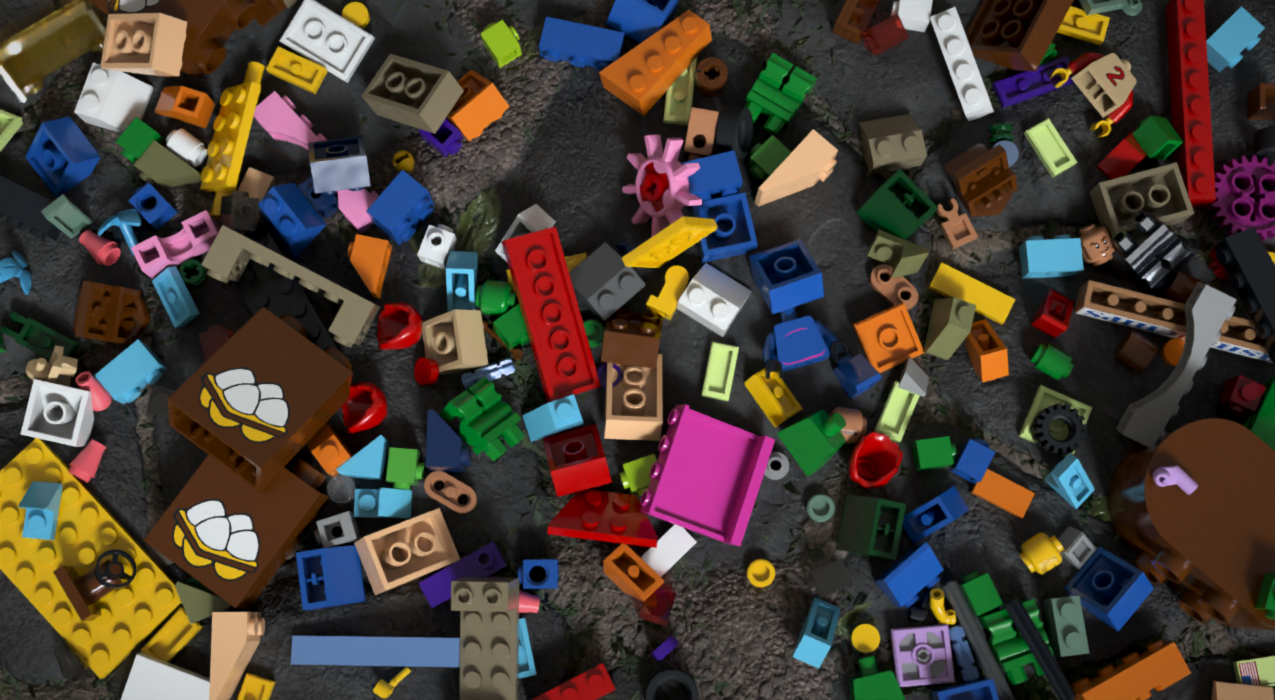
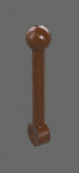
M482 320L483 330L507 348L494 330L488 326V322ZM513 347L509 350L515 360L523 358V351L521 349Z

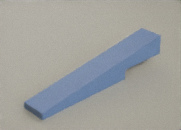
M292 635L291 664L460 667V638Z

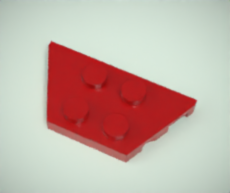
M590 489L578 491L548 523L547 534L654 548H657L658 536L647 515L640 512L642 505L637 495Z

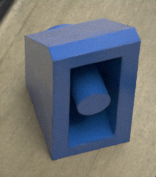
M849 354V357L841 358L837 362L839 366L833 371L849 399L870 389L882 378L880 373L861 354L855 357Z
M955 486L904 515L902 527L911 541L915 543L953 522L966 513L969 508Z

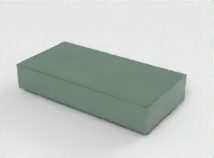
M64 194L41 211L46 219L71 239L93 222L85 212Z

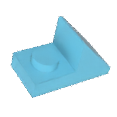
M1070 453L1045 477L1046 482L1075 509L1095 490L1078 458Z
M32 482L19 503V508L26 509L23 538L55 540L63 484Z
M391 488L355 489L354 517L411 519L413 491Z

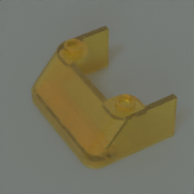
M75 0L0 44V74L23 103L27 100L26 93L32 95L44 87L42 83L47 75L90 50L92 52L98 51L100 54L103 53L107 24L94 4L88 0Z

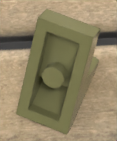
M878 230L868 249L867 256L891 265V278L918 273L929 254V249Z

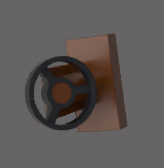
M109 550L100 555L94 569L79 577L74 566L63 565L53 571L81 621H92L102 615L95 602L115 589H122L128 586L134 579L137 568L134 559L128 553L122 550ZM113 554L112 562L108 559L107 561L99 565V562L102 558H104L107 555ZM118 555L123 556L129 561L132 567V576L124 572L123 565L118 562Z

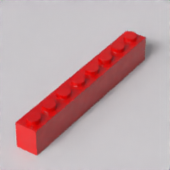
M1170 0L1166 5L1172 127L1184 141L1174 150V163L1177 162L1192 208H1205L1216 200L1204 0Z

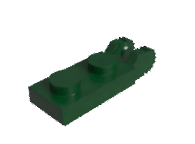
M12 310L8 316L18 323L25 324L18 334L8 326L2 325L0 332L14 338L18 344L49 360L55 345L64 347L63 356L71 358L80 345L31 318L27 319Z

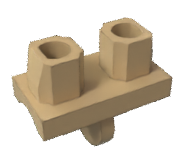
M55 345L48 363L44 358L31 360L28 362L25 371L32 381L38 379L70 387L71 377H74L77 370L78 359L63 356L64 347Z

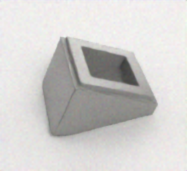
M908 357L902 369L898 387L925 397L929 377L914 360Z
M1068 527L1058 539L1064 548L1060 554L1079 570L1097 549L1082 531L1073 527Z

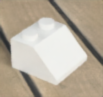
M92 63L74 112L85 123L120 133L125 131L135 117L142 121L154 88L122 71L102 69L100 64Z
M705 263L678 300L677 309L723 337L752 291Z
M34 379L21 435L74 447L87 446L94 422L91 391Z

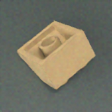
M454 309L423 322L422 334L426 358L436 360L439 367V375L470 371L488 364L481 310Z

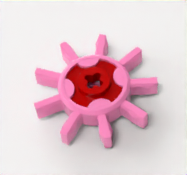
M646 135L644 138L648 159L642 153H631L627 156V159L638 170L636 183L623 186L622 191L631 195L637 194L641 205L631 220L633 224L647 223L649 218L652 217L651 237L668 227V221L671 225L683 216L681 210L685 205H702L701 198L689 193L688 176L699 170L700 166L699 163L682 165L678 161L684 141L681 138H668L663 152L661 136Z

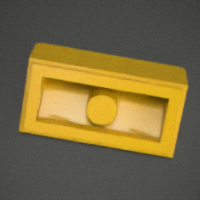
M764 368L752 375L744 383L774 427H778L803 409L782 378H779L777 372H770V379H766Z

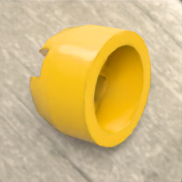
M401 150L394 154L392 163L396 171L400 173L403 170L409 173L413 170L415 160L410 152ZM406 156L409 157V158H406V159L402 160V161L399 162L398 164L396 163V161H398V160H400V159H402V158H404V157H406Z

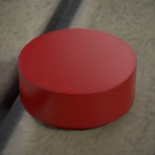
M423 357L417 360L414 367V376L418 384L433 385L437 381L439 367L435 359Z

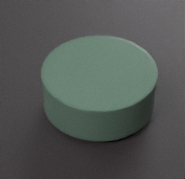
M825 494L812 496L806 504V513L815 522L829 520L835 511L833 500Z

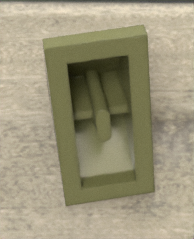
M179 580L175 585L190 624L211 616L212 612H220L232 606L213 591L187 581Z

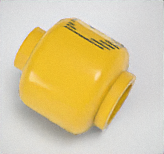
M1040 532L1022 543V552L1019 555L1031 573L1036 571L1038 574H1045L1062 562L1060 552L1064 548L1055 535L1049 538L1047 534Z

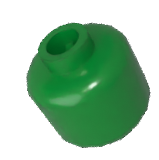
M489 279L477 288L476 307H480L483 314L502 316L517 305V294L513 292L512 285L509 282Z

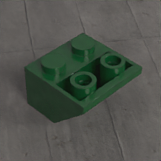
M899 169L871 196L856 214L876 234L878 230H882L907 240L935 214L938 207Z
M846 494L835 550L889 562L895 561L906 504L881 498Z

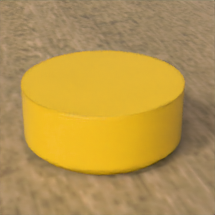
M360 2L349 3L342 11L344 19L361 29L365 28L370 21V14L367 8Z
M757 559L749 564L746 576L753 586L762 588L773 582L775 569L768 560Z
M860 624L852 630L850 640L856 650L869 653L878 647L880 634L874 626Z

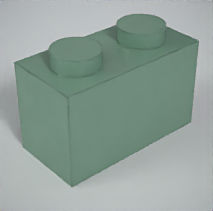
M1080 595L1043 599L1049 643L1054 653L1053 656L1065 657L1088 654L1089 647Z

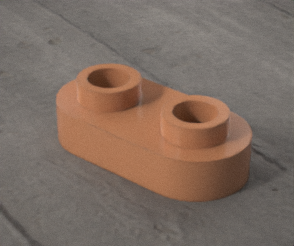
M881 264L875 267L869 277L871 287L891 306L904 302L907 311L912 309L918 301L916 288L903 276L891 278L892 266ZM880 274H887L889 281H882ZM900 293H908L909 299L903 300Z
M434 471L426 477L424 488L426 493L433 499L461 514L469 513L476 507L477 494L468 485L443 471ZM438 481L444 482V488L441 491L435 489V484ZM461 495L468 496L467 504L461 505L459 503Z

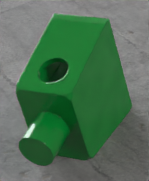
M821 409L790 424L779 431L777 435L807 477L822 468L845 443V438L840 430L846 427V421L839 413H834L829 417L826 411Z
M874 655L858 659L862 676L849 679L851 700H905L892 670L878 671Z

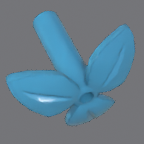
M126 209L116 213L117 215L107 218L99 227L98 235L100 236L113 225L120 227L132 255H134L131 247L139 244L132 226H141V219L136 209Z
M14 250L12 252L14 259L8 257L0 261V283L13 277L20 278L24 294L28 295L32 288V274L24 269V267L28 266L25 258Z

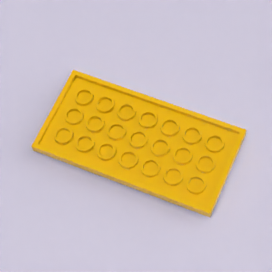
M36 438L0 471V569L100 679H104L182 605V602L175 588L176 583L93 493L78 478L68 473L69 468L42 439ZM33 481L63 484L55 540L22 537L26 509L19 508V503ZM122 550L128 553L134 559L137 568L132 582L122 589H115L95 602L102 615L92 621H81L53 571L63 565L74 566L79 577L94 569L97 559L104 552ZM113 554L107 555L104 558H102L99 562V565L107 561L108 559L112 562ZM118 555V562L123 565L124 572L132 576L131 564L126 558Z

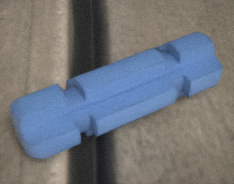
M507 357L499 360V364L494 362L475 370V373L470 371L462 374L461 380L464 388L468 390L484 377L489 381L501 378V374L506 376L514 373L515 368L511 358Z
M956 625L948 628L950 640L953 641L951 645L958 666L962 667L961 674L963 680L970 682L978 679L979 673L977 667L973 666L975 661L968 641L964 640L966 635L963 627Z

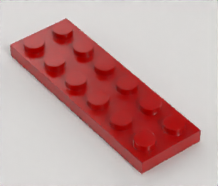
M556 226L502 241L547 402L601 387Z

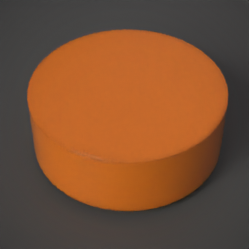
M1174 338L1163 344L1161 358L1167 365L1177 366L1185 341Z

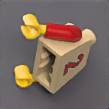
M1089 52L1067 64L1068 68L1056 69L1049 79L1054 75H1059L1062 81L1054 86L1059 88L1068 80L1071 74L1073 75L1071 79L1103 118L1107 117L1103 121L1093 123L1090 127V131L1096 130L1099 125L1102 127V133L1097 137L1100 138L1107 136L1111 132V124H1116L1132 108V89L1137 82L1130 72L1131 64L1127 60L1119 59L1115 53L1104 56L1101 53Z

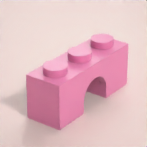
M207 210L181 222L184 228L172 236L159 238L155 235L131 247L142 272L153 279L167 267H177L186 260L193 259L209 251L220 228L215 218Z

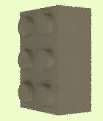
M390 54L361 97L378 116L435 134L464 90L448 70Z
M1177 162L1100 182L1089 192L1100 226L1107 227L1111 237L1119 230H1125L1130 234L1137 228L1132 220L1139 211H1144L1148 215L1152 214L1165 226L1184 222L1194 214Z

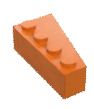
M690 10L686 11L600 71L599 75L603 87L644 117L712 41L709 23Z

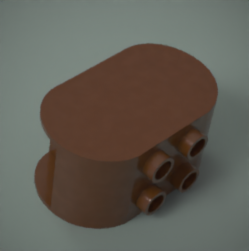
M1218 418L1198 420L1186 424L1172 433H1165L1162 441L1159 444H1155L1153 448H1149L1141 443L1133 447L1117 465L1108 491V508L1114 529L1121 541L1138 555L1132 562V565L1143 571L1148 580L1156 585H1161L1165 579L1182 593L1181 597L1177 600L1178 606L1200 623L1206 624L1211 618L1224 626L1234 629L1275 630V621L1266 618V612L1255 608L1265 574L1275 573V451L1246 427L1230 420ZM1176 465L1184 470L1199 486L1195 491L1187 495L1178 485H1167L1165 487L1156 485L1152 477L1153 472L1159 467Z

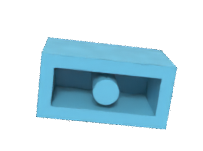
M1241 6L1206 41L1208 63L1219 73L1227 65L1232 69L1243 58L1240 52L1245 48L1250 51L1261 40L1258 35L1265 27Z
M1058 235L1054 239L1044 240L1043 236H1032L1027 238L1019 247L1022 279L1077 276L1084 270L1080 238H1071V235Z
M137 339L94 376L115 401L125 404L138 398L141 394L140 390L146 385L157 382L167 367L146 343Z

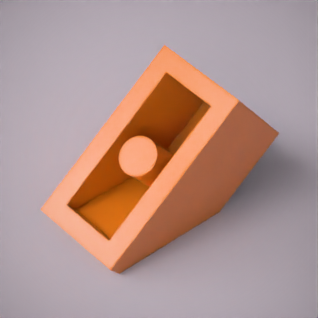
M356 234L355 241H351L349 244L348 257H350L351 263L374 298L380 299L392 246L388 240Z
M986 319L973 322L971 332L964 339L972 368L982 382L1008 376L1006 346Z
M328 422L306 443L327 474L333 477L339 474L336 469L353 457Z
M621 544L603 560L604 573L623 592L643 602L664 583V580L627 544Z

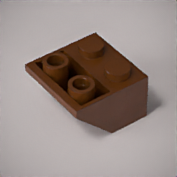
M619 308L607 318L601 361L656 369L663 317L652 312L638 314Z

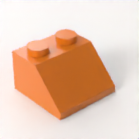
M473 70L467 72L457 81L464 91L445 118L460 130L462 136L468 141L480 136L484 128L491 122L500 119L504 111L509 108V105L495 85Z

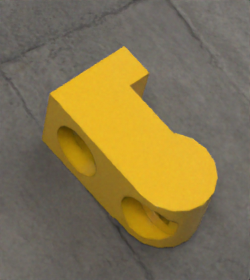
M678 265L670 267L666 271L665 284L659 296L650 295L646 303V309L671 321L677 309L678 300L688 285L689 274L687 270Z

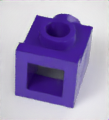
M447 119L443 121L435 134L419 130L422 140L430 144L445 158L449 153L455 155L463 145L461 142L463 139L461 131ZM444 136H447V140L444 143H441L440 139Z

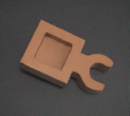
M954 198L948 202L951 211H945L941 204L937 205L938 209L936 211L937 215L946 221L940 225V228L951 250L978 238L967 214L958 215V203Z

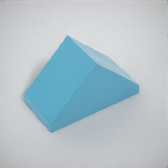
M381 434L336 470L345 477L384 481L389 441Z

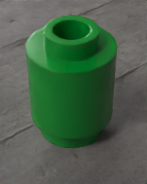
M1040 343L1030 359V362L1035 364V368L1056 380H1059L1061 377L1066 379L1074 367V364L1071 363L1072 356L1051 344L1045 345Z

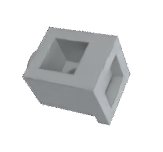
M350 511L316 521L318 529H315L314 532L319 546L323 545L324 548L339 547L361 539L354 513ZM337 527L342 528V535L340 537H335L333 534L334 529Z

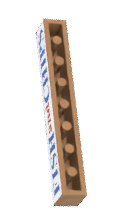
M1088 280L1079 287L1074 311L1076 314L1171 338H1179L1184 341L1186 339L1187 320L1185 304L1091 280ZM1232 316L1227 321L1225 320L1220 329L1221 336L1215 345L1210 346L1211 348L1273 363L1269 358L1266 345L1257 335L1255 325L1251 320Z

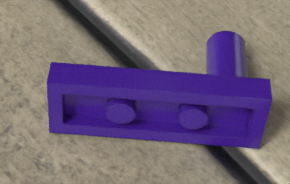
M492 541L418 584L431 608H435L451 599V581L463 576L489 577L507 567Z

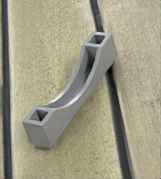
M1197 282L1184 306L1187 320L1186 339L1177 366L1168 379L1154 392L1139 401L1129 404L1116 428L1121 434L1149 448H1153L1155 444H1159L1165 435L1164 428L1169 419L1172 420L1179 410L1178 403L1182 396L1188 394L1191 390L1193 376L1197 370H1201L1207 360L1206 353L1210 346L1215 345L1221 336L1220 329L1224 321L1232 317L1235 311L1234 304L1237 299L1207 284Z

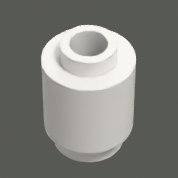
M184 129L173 130L166 138V149L188 165L198 167L207 157L205 145Z

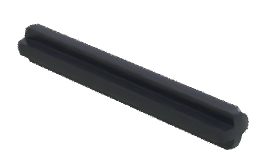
M1015 597L1008 600L1004 604L1005 609L1060 700L1075 699V691L1020 599Z

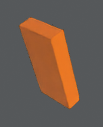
M989 469L986 470L981 482L974 484L970 492L1020 519L1024 517L1035 494Z

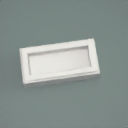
M674 525L657 541V548L651 547L640 558L662 577L697 542L683 527Z

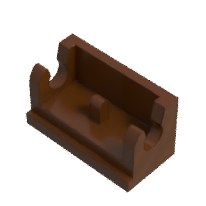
M846 0L832 33L859 45L880 0Z

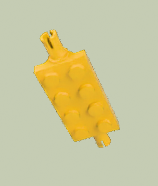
M248 62L244 82L240 85L225 88L220 97L221 108L219 115L214 121L213 128L215 132L213 140L207 148L208 160L200 177L202 181L200 189L209 193H216L210 213L216 219L227 220L231 200L236 193L249 132L261 92L260 83L265 66L258 62Z

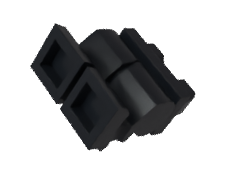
M1139 211L1132 220L1137 228L1130 234L1125 230H1119L1112 236V241L1116 246L1114 250L1140 276L1143 283L1156 293L1174 276L1155 257L1157 254L1175 273H1178L1196 255L1185 247L1183 242L1155 216Z

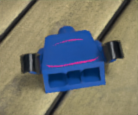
M795 307L779 312L782 323L773 326L772 332L766 336L762 350L766 379H770V372H777L779 378H781L782 372L827 360L830 352H832V358L835 362L839 361L838 353H845L849 357L848 346L845 342L839 341L833 332L820 321L813 320L811 315L798 318Z

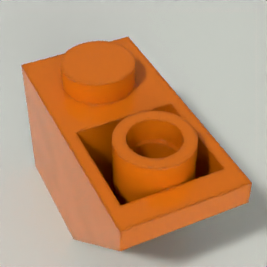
M184 86L164 87L154 112L206 129L215 103L207 93Z

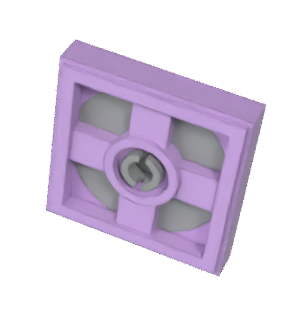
M948 624L890 629L895 678L899 687L955 682Z

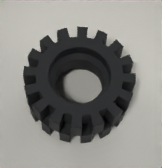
M1061 403L1041 410L1038 413L1039 415L1033 420L1035 422L1034 425L1031 426V431H1034V435H1031L1032 439H1036L1038 442L1035 445L1038 448L1042 447L1044 449L1043 452L1046 454L1052 453V456L1066 455L1081 447L1083 444L1082 440L1086 439L1087 436L1084 433V430L1087 429V424L1083 425L1082 421L1085 418L1083 415L1079 417L1077 414L1079 410L1076 408L1071 409V405H1061ZM1059 419L1067 424L1069 434L1065 440H1056L1050 435L1049 425L1053 420Z

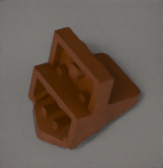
M977 144L947 162L944 166L947 176L957 189L958 198L971 218L974 216L999 215L1011 199L1012 193L1018 190L1015 173L1009 168L1006 150L1000 144L989 150L985 145Z
M83 281L78 295L75 315V337L128 345L133 344L134 340L142 334L150 322L145 301L140 296L141 291Z

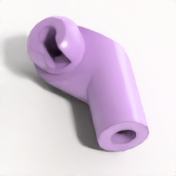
M1176 465L1159 467L1153 472L1152 477L1156 485L1161 487L1178 485L1187 495L1191 494L1199 486L1184 470Z

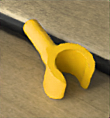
M406 666L389 683L380 679L373 692L381 698H388L397 684L411 670Z

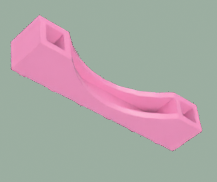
M274 91L255 108L253 117L275 140L287 141L302 146L307 150L309 142L327 140L321 133L316 136L311 131L312 123L303 114L299 117L293 111L296 107L286 95L281 98ZM365 188L360 191H350L349 189L337 191L339 210L357 231L362 234L374 224L366 211L379 195L374 190L369 193Z

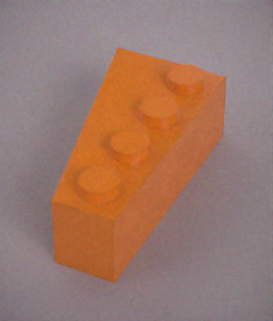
M1159 639L1146 646L1148 650L1141 654L1133 652L1122 658L1123 663L1115 667L1110 664L1096 671L1098 676L1090 680L1084 677L1073 682V690L1076 693V698L1073 700H1146L1152 695L1151 689L1154 688L1155 691L1164 690L1188 676L1191 672L1175 642Z

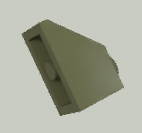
M155 140L134 164L141 172L139 177L146 183L149 182L151 185L156 183L162 188L202 182L201 175L197 170Z
M955 297L934 300L923 352L943 360H949L971 332L976 305Z

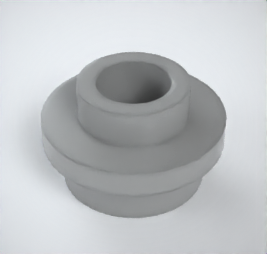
M771 452L764 475L769 479L779 480L788 473L789 461L782 453ZM772 461L780 463L781 467L779 470L775 471L771 468L770 464Z

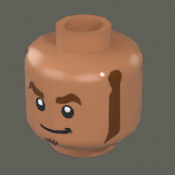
M1090 224L1079 230L1081 235L1077 238L1081 239L1082 259L1085 263H1092L1093 266H1097L1114 257L1112 253L1115 251L1114 248L1116 246L1107 227H1096L1095 224Z
M835 407L831 415H828L830 417L834 413H839L845 419L846 427L840 430L845 438V444H856L865 436L867 419L862 416L860 410Z

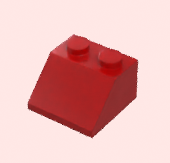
M596 424L543 438L557 497L612 483Z

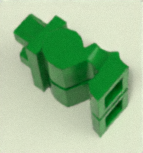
M772 52L766 63L765 70L761 71L760 76L746 97L745 107L752 114L753 124L760 114L768 118L763 130L775 137L782 128L786 129L790 121L800 109L805 99V93L809 94L815 87L817 78L797 66L792 72L793 64ZM789 77L788 83L783 86L782 90H780L782 86V80L786 81Z
M486 377L451 400L439 414V416L448 421L458 416L461 419L459 430L462 439L473 446L472 450L477 456L484 451L493 461L497 460L508 450L500 441V438H503L513 448L525 437L521 429L516 425L521 417L516 412L513 413V410L507 403L501 401V394L495 391L494 383L490 382Z
M1027 598L1021 600L1052 655H1054L1051 646H1049L1046 632L1042 627L1043 622L1039 620V609L1035 599ZM1005 607L976 616L981 626L990 631L989 647L1001 671L1005 672L1011 684L1016 685L1028 680L1023 665L1029 663L1032 664L1036 676L1044 675L1017 627L1013 630V620Z

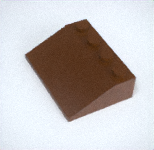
M983 0L965 33L973 56L1013 70L1036 72L1073 0Z

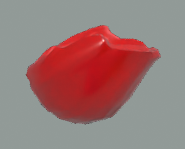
M404 302L384 304V309L379 315L377 325L379 349H404L419 342L422 335L423 320L413 305Z
M359 382L350 387L349 399L341 408V412L344 415V425L348 433L371 429L379 425L387 416L388 407L385 393L372 382Z
M876 432L869 433L860 439L848 459L849 477L866 489L879 488L887 484L898 472V466L902 461L903 453L898 444L890 440L887 435Z

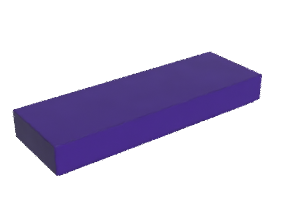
M1068 56L1040 65L1036 72L1023 71L994 82L992 87L1001 108L1003 109L1059 89L1054 86L1061 82L1062 78L1059 75H1054L1050 79L1049 77L1058 68H1068L1067 64L1070 63ZM1072 74L1061 87L1074 83L1071 79L1073 77Z

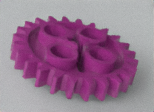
M1253 155L1248 160L1245 156L1240 157L1237 161L1232 159L1227 165L1224 164L1219 168V173L1217 172L1214 175L1216 200L1207 207L1208 210L1216 211V214L1211 219L1221 220L1218 226L1219 229L1225 226L1228 227L1227 236L1234 232L1239 233L1255 227L1262 242L1267 237L1269 239L1274 238L1275 162L1268 166L1267 157L1258 162L1256 155ZM1235 180L1241 183L1243 189H1239L1235 185ZM1262 182L1267 184L1269 191L1262 187ZM1235 206L1241 209L1242 216L1236 213ZM1262 208L1268 211L1269 218L1264 216Z

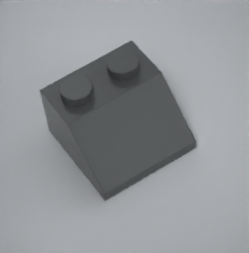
M606 242L602 243L569 272L574 291L597 319L603 321L609 318L646 285L632 267L624 265L622 257Z

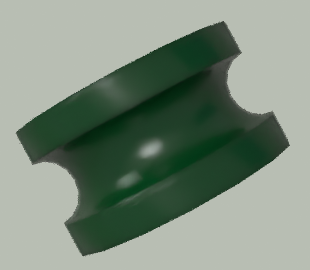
M1000 123L990 126L988 131L992 136L989 137V142L996 144L1003 140L1012 141L1014 135L1010 131L1013 130V125Z
M194 259L186 260L179 268L183 281L191 286L202 284L207 277L206 268ZM197 266L198 276H192L189 279L190 275L187 274V271L189 269L194 270Z

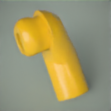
M939 588L932 589L930 592V609L940 625H954L956 623L955 611L952 609L945 610L943 590Z

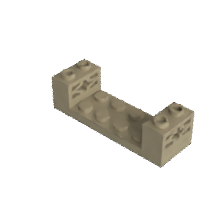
M222 225L201 264L209 269L206 273L207 275L228 284L229 280L239 281L250 259L266 267L272 263L275 265L273 270L292 280L297 276L300 278L298 283L317 293L319 289L326 291L324 297L342 305L328 331L335 334L333 340L350 348L353 344L361 345L380 306Z
M463 576L451 581V611H460V700H518L519 578Z

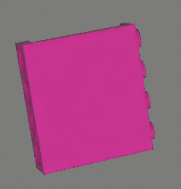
M676 405L668 417V424L670 425L667 434L661 438L658 450L661 452L658 460L653 463L650 469L649 477L651 481L648 489H645L641 496L640 504L642 507L640 512L720 542L741 546L775 439L768 436H758L689 409V405Z

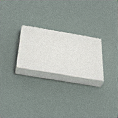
M304 0L279 41L310 61L325 67L328 72L348 83L375 37L315 0Z
M140 652L136 654L121 700H209L210 678Z

